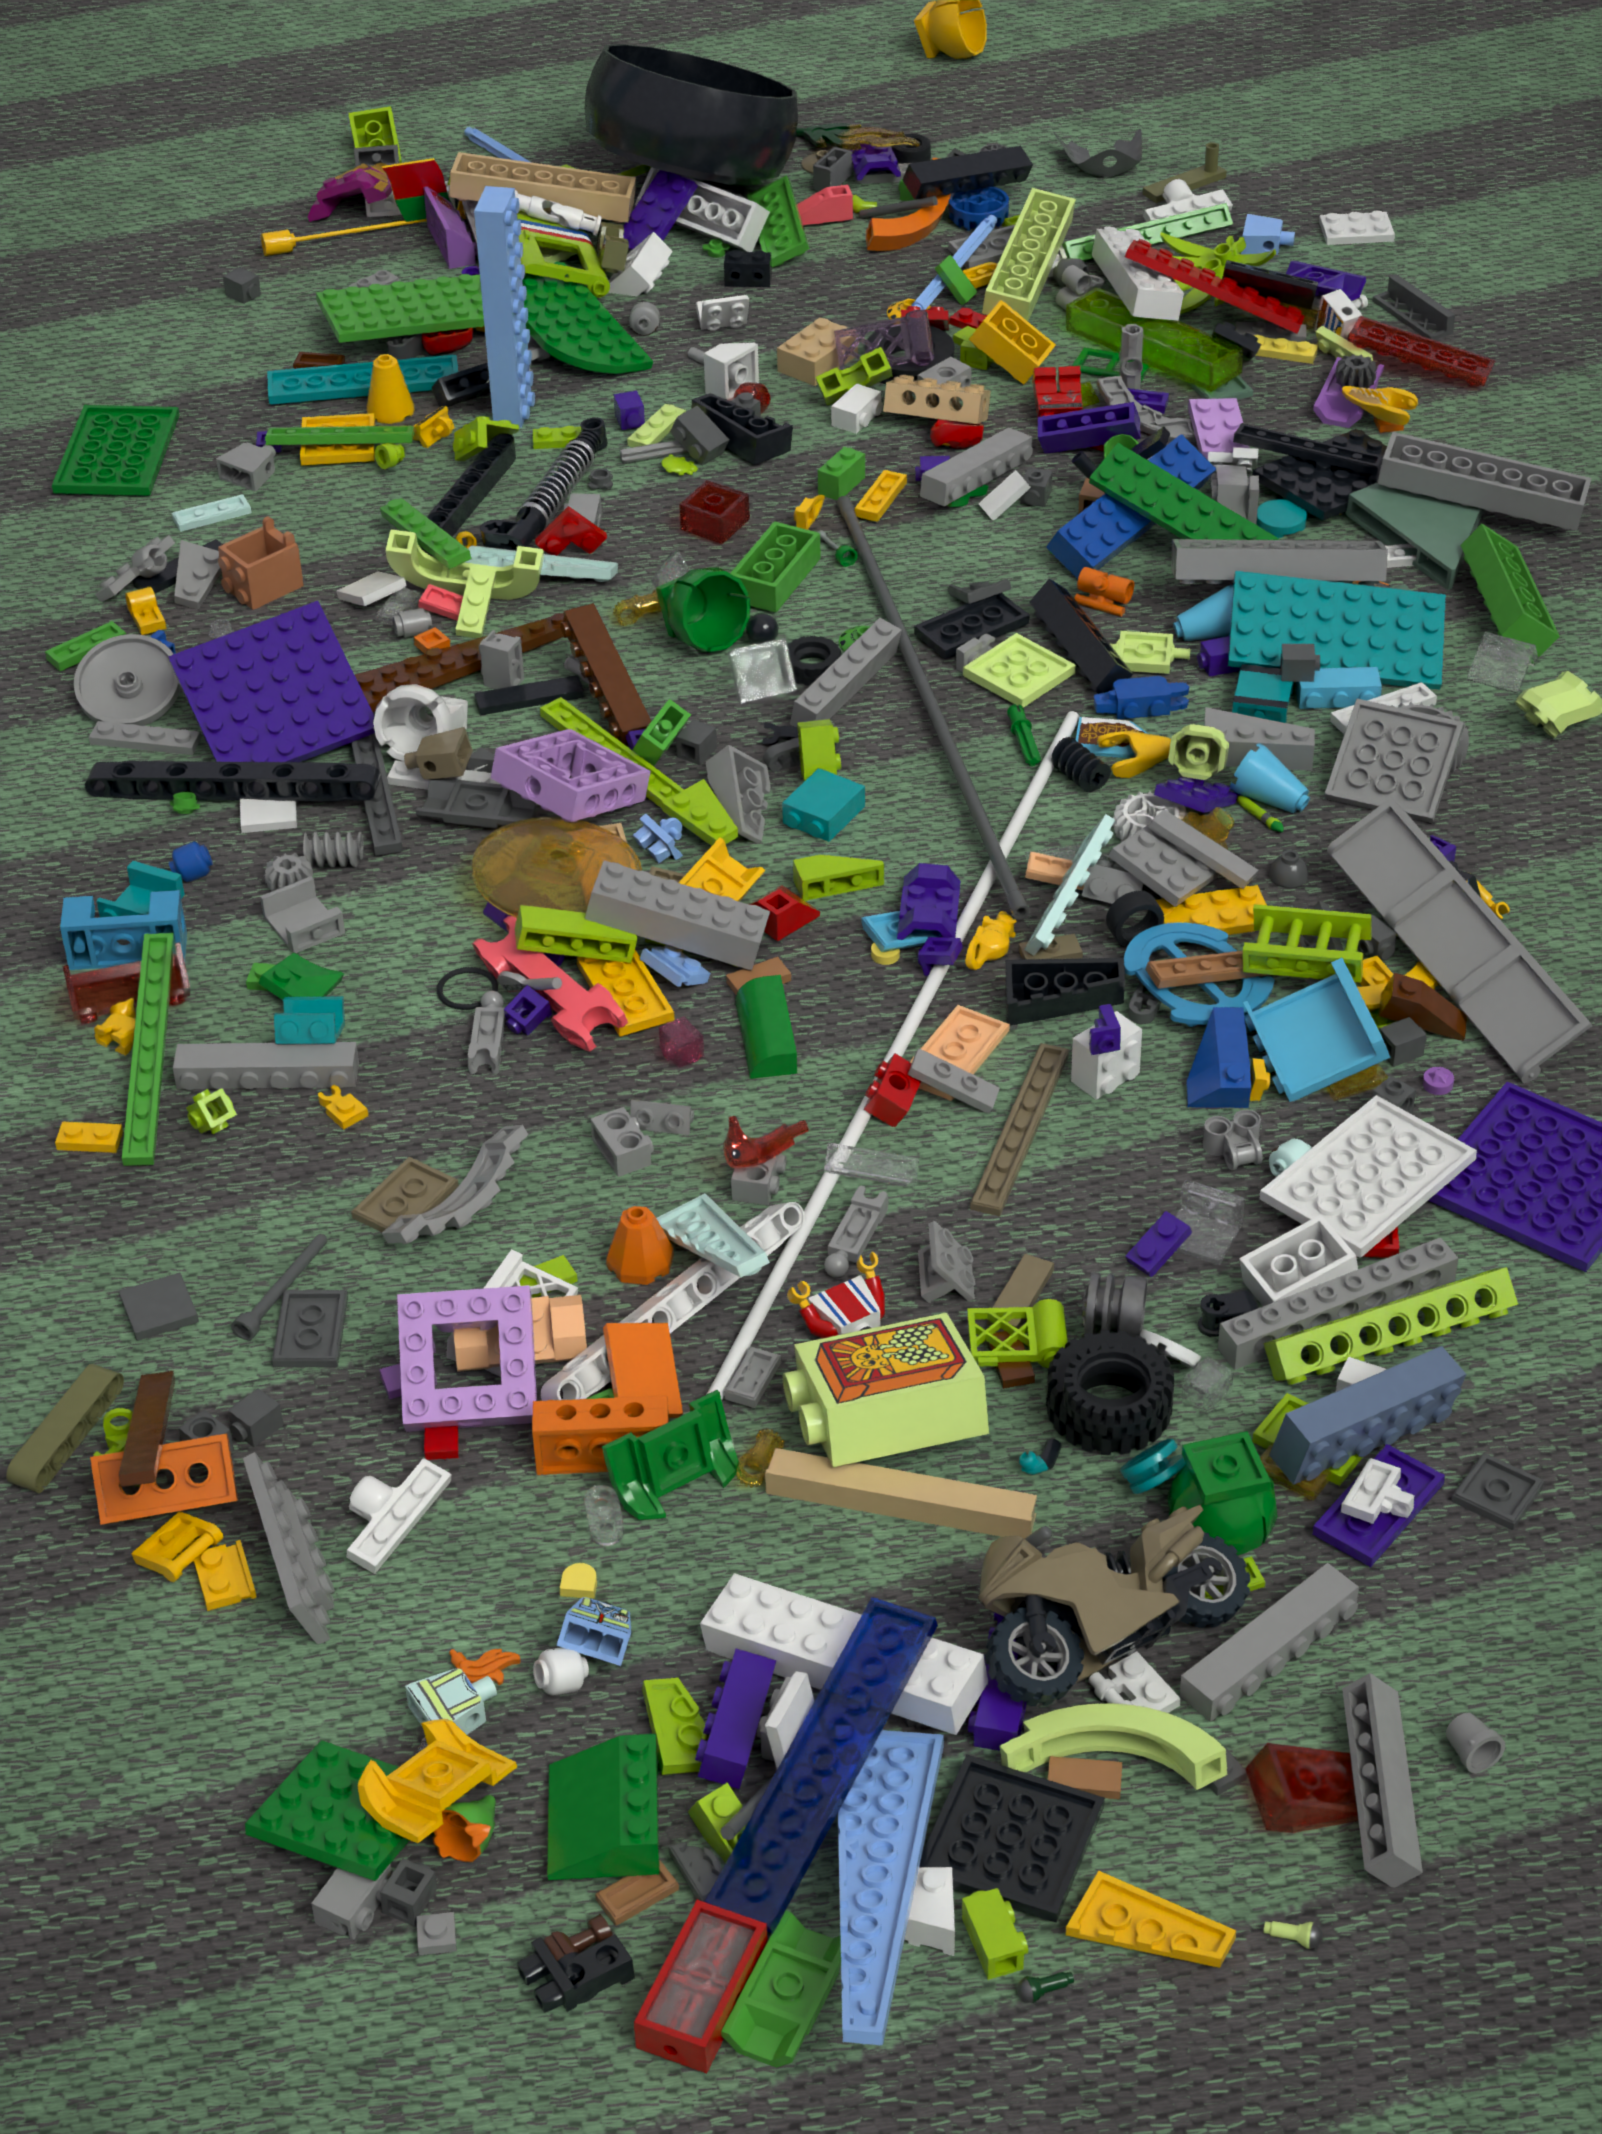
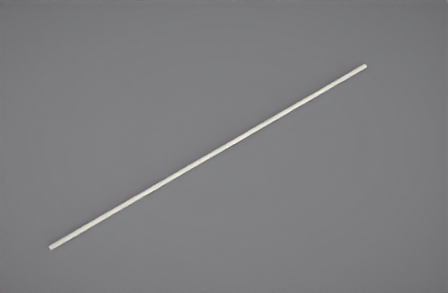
M1074 711L1067 713L999 842L1005 858L1009 855L1054 769L1051 758L1055 746L1063 738L1072 735L1079 721V715ZM989 860L957 921L956 938H961V942H963L997 877L991 860ZM934 964L883 1061L888 1062L894 1053L901 1057L903 1056L950 965ZM864 1096L804 1209L805 1220L803 1225L787 1241L707 1394L718 1390L721 1400L723 1399L724 1391L748 1352L872 1115L864 1110L868 1097Z

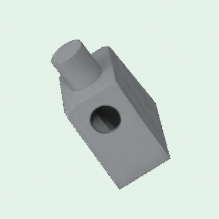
M243 443L216 458L219 478L256 492L275 472L273 457L276 455V451L272 445L265 444L263 447H258L250 443Z

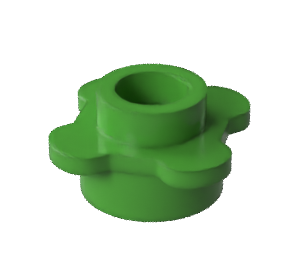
M712 239L709 241V244L703 245V250L707 251V254L714 258L724 256L725 250L730 249V245L723 243L721 239Z
M191 792L176 793L173 795V800L170 801V806H173V810L180 814H190L193 810L200 808V804H197L196 795Z

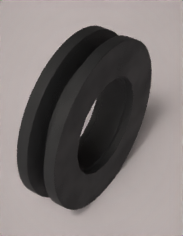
M901 323L881 328L871 334L865 342V354L879 347H882L892 370V377L880 382L885 385L886 382L894 380V377H899V375L914 376V381H918V374L949 357L954 358L955 353L954 341L946 332L939 328L919 323ZM912 350L920 351L930 356L918 360H900L890 355L900 351Z

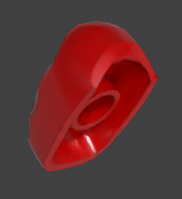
M473 328L423 333V347L431 355H436L440 352L450 353L462 349L472 342Z
M938 419L930 429L931 442L935 447L945 445L954 449L970 448L982 441L984 425L981 423L973 424Z

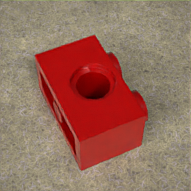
M896 1053L888 1062L882 1061L874 1073L877 1080L870 1084L865 1093L868 1101L864 1107L865 1111L892 1127H896L908 1113L921 1083L920 1080L907 1075L912 1063Z

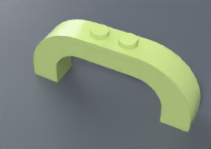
M390 530L385 550L387 561L391 568L400 577H404L406 581L424 589L427 588L428 584L464 596L470 567L496 571V579L491 598L504 600L521 598L533 592L539 583L544 561L543 549L518 546L514 564L510 566L495 567L462 563L448 569L436 558L428 555L419 547L416 533Z

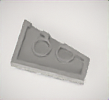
M181 540L174 602L176 604L194 609L200 608L222 572L218 563V558H220L219 551Z

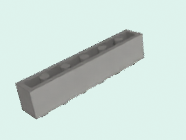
M1006 428L924 472L921 480L920 497L942 506L948 505L1027 461L1033 452V437L1012 428Z
M879 618L794 701L790 725L797 727L798 722L830 719L897 653L902 629Z
M356 1042L323 1044H177L173 1063L176 1089L187 1090L331 1087L332 1085H336L339 1088L356 1087L359 1068Z
M1326 1563L1182 1674L1180 1697L1210 1722L1220 1714L1223 1716L1227 1715L1240 1698L1244 1695L1251 1696L1254 1694L1263 1680L1270 1675L1272 1677L1277 1676L1283 1670L1286 1662L1294 1656L1297 1658L1301 1657L1308 1650L1310 1644L1318 1637L1323 1639L1328 1636L1334 1625L1341 1619L1348 1620L1358 1608L1359 1586L1329 1563Z
M1369 1673L1342 1688L1364 1869L1390 1887H1398L1422 1874V1863L1398 1691Z

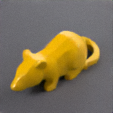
M1000 911L996 920L990 919L989 916H984L982 926L979 925L967 950L965 964L968 969L977 970L985 961H994L1007 954L1010 945L1009 938L1016 936L1014 923L1017 921L1006 911Z

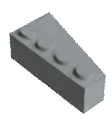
M1205 707L1204 726L1215 727L1221 730L1225 735L1226 741L1229 743L1226 766L1238 767L1251 749L1255 752L1258 750L1256 745L1260 743L1266 746L1287 769L1312 771L1315 729Z

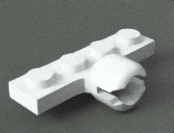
M1175 179L1164 188L1162 196L1167 204L1146 209L1143 217L1148 222L1227 203L1229 211H1231L1233 204L1223 189L1203 195H1194L1185 181Z
M423 1458L406 1480L397 1488L390 1487L373 1476L363 1477L350 1496L349 1509L368 1520L369 1524L347 1549L346 1558L375 1574L451 1482L452 1474Z

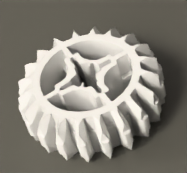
M1151 791L1148 794L1138 792L1137 796L1128 795L1127 799H1121L1120 804L1116 806L1113 819H1115L1113 826L1116 838H1120L1121 842L1149 825L1163 809L1187 824L1189 823L1188 813L1185 806L1155 796Z

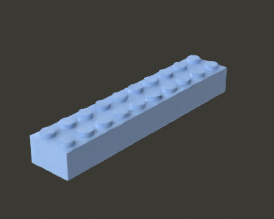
M485 186L474 210L492 415L493 421L509 420L511 424L519 425L522 428L525 419H529L530 406L533 407L535 404V393L531 392L533 371H530L529 365L532 360V352L528 350L530 330L526 329L528 308L524 307L527 290L526 286H523L522 283L525 275V266L521 264L523 244L519 242L521 221L517 220L520 204L519 198L515 197V188Z

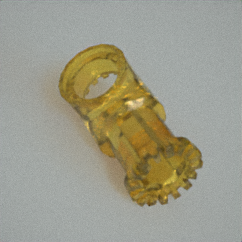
M656 590L647 595H633L630 599L621 600L620 603H617L618 605L614 606L615 609L613 608L614 617L621 626L636 623L638 618L643 617L646 613L653 611L662 612ZM632 609V612L630 615H628V617L621 618V614L624 610Z
M768 1428L759 1430L754 1447L749 1449L739 1459L736 1476L741 1484L744 1483L746 1487L750 1485V1488L754 1485L758 1487L759 1484H763L765 1472L769 1468L775 1448L783 1449L785 1446L784 1439H781V1436H777L778 1432L774 1434L773 1430L771 1429L769 1432ZM748 1465L751 1469L760 1471V1473L749 1474L743 1467Z

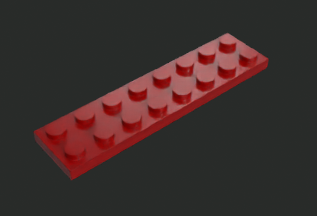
M1143 239L1133 240L1128 247L1124 257L1298 334L1305 318L1301 314L1302 311L1293 306L1286 308L1280 305V301L1268 296L1266 299L1259 296V292L1253 288L1246 287L1244 289L1237 286V282L1227 277L1221 279L1215 276L1216 273L1208 268L1201 270L1194 267L1192 261L1185 258L1181 260L1172 257L1173 253L1162 248L1156 250L1151 247V243Z

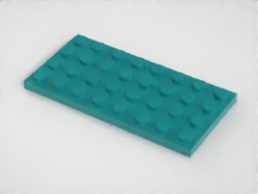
M1235 571L1228 666L1241 668L1242 664L1280 669L1282 644H1314L1315 655H1320V668L1378 667L1381 684L1409 687L1422 682L1429 689L1440 690L1442 686L1446 595Z

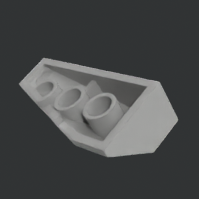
M727 745L706 761L709 784L738 828V834L755 843H760L765 825V819L761 815V811L766 810L768 802L763 799L764 794L770 793L771 787L767 765Z

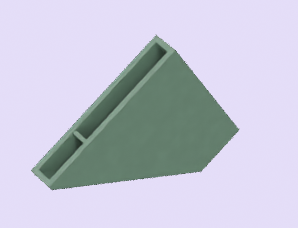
M1375 483L1349 494L1346 515L1387 546L1411 544L1415 548H1401L1405 551V556L1417 555L1412 565L1445 589L1450 590L1464 561L1463 557L1465 555L1460 545L1477 529L1484 509L1463 506L1460 503L1448 500H1438L1427 495L1413 494L1410 491L1397 488L1391 489Z

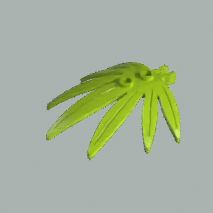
M1162 232L1160 233L1165 244L1179 254L1186 256L1172 257L1179 260L1182 258L1188 259L1194 263V267L1201 270L1208 268L1216 273L1215 276L1221 279L1227 260L1257 267L1265 264L1276 255L1275 249L1258 254H1239L1246 248L1244 237H1240L1237 242H1234L1233 236L1229 235L1226 243L1217 245L1213 250ZM1175 280V282L1178 284L1182 291L1192 288L1187 284ZM1193 288L1183 298L1180 314L1199 307L1212 296ZM1215 298V307L1224 303L1225 301Z

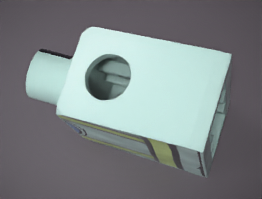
M458 1668L405 1686L408 1707L420 1725L426 1721L448 1719L453 1721L466 1735L486 1722L484 1701L497 1695L496 1687L489 1676L471 1683L462 1669Z

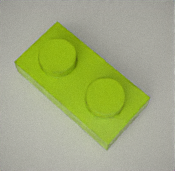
M565 426L562 428L541 427L533 429V449L565 448L567 443L576 439L580 434L581 427Z

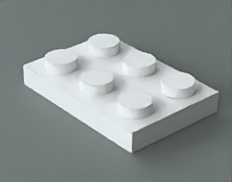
M1387 212L1329 213L1327 215H1320L1319 218L1327 245L1394 242L1395 233Z

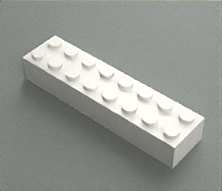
M1114 227L1096 229L1092 257L1132 316L1178 321L1184 293L1175 280L1124 257L1133 240H1145L1141 233L1135 229L1118 231Z
M735 1573L700 1623L705 1647L708 1651L733 1659L735 1649L737 1648L777 1660L773 1674L786 1678V1676L792 1677L795 1671L807 1673L810 1686L954 1735H957L988 1684L984 1654Z

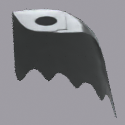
M1140 128L1131 141L1126 142L1119 139L1113 145L1115 150L1108 149L1093 157H1090L1087 148H1082L1073 141L1065 144L1054 132L1071 161L1080 170L1090 175L1112 177L1123 174L1135 167L1142 159V132ZM1106 157H1115L1117 160L1116 164L1111 167L1104 166L1103 160Z

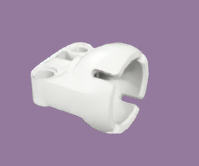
M401 685L390 691L377 705L373 720L375 736L381 746L384 744L390 746L386 751L395 759L404 761L405 753L416 752L422 738L461 727L467 729L468 702L463 699L441 697L432 689L420 685ZM426 706L431 709L434 717L426 713Z

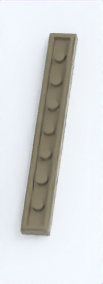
M1040 1043L972 1198L970 1210L1001 1216L1067 1062L1069 1049Z

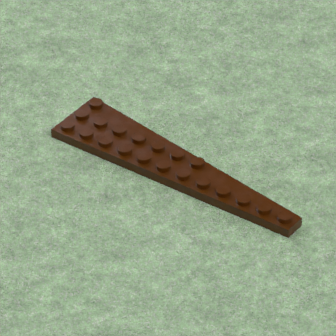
M564 613L554 614L551 617L495 634H504L514 638L516 636L521 637L522 653L562 638L560 624L563 622ZM487 636L443 649L432 648L427 650L426 654L409 657L400 662L356 674L355 677L372 712H375L382 698L401 685L416 684L433 689L481 670L482 661L479 645Z

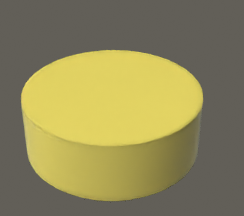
M873 943L871 946V958L878 964H893L900 958V949L881 952L876 944Z

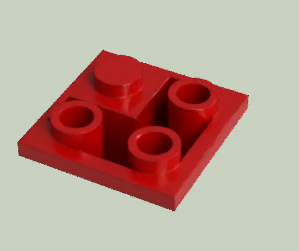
M783 885L749 904L770 911L764 932L776 941L783 939L820 916L819 910Z

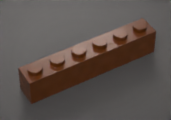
M594 603L565 610L563 622L560 624L562 635L570 641L571 653L580 662L581 674L583 678H587L589 681L592 697L598 699L601 716L603 719L607 718L609 722L610 734L628 746L626 739L628 732L646 729L652 721Z

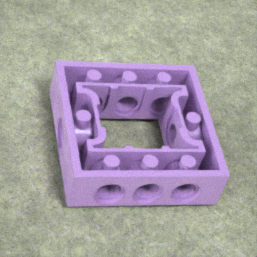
M567 729L496 748L491 779L500 783L503 788L519 793L523 799L533 801L541 805L542 809L561 816L562 820L575 823L580 819L595 817L601 813L613 812L615 809L630 807L633 804L645 801L651 771L578 732Z
M529 1285L397 1294L402 1418L406 1432L425 1431V1428L458 1426V1428L532 1423L533 1401H537L532 1297ZM498 1324L501 1385L435 1389L437 1377L434 1370L433 1353H436L433 1341L432 1325H435L442 1332L450 1333L454 1332V1329L480 1327V1330H489Z

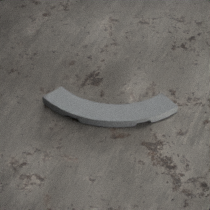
M1121 376L1097 379V387L1108 406L1128 402L1135 403L1140 417L1141 431L1152 435L1162 427H1165L1170 432L1168 440L1173 441L1182 434L1189 442H1197L1191 419L1178 417L1170 419L1146 405L1142 406L1134 399Z

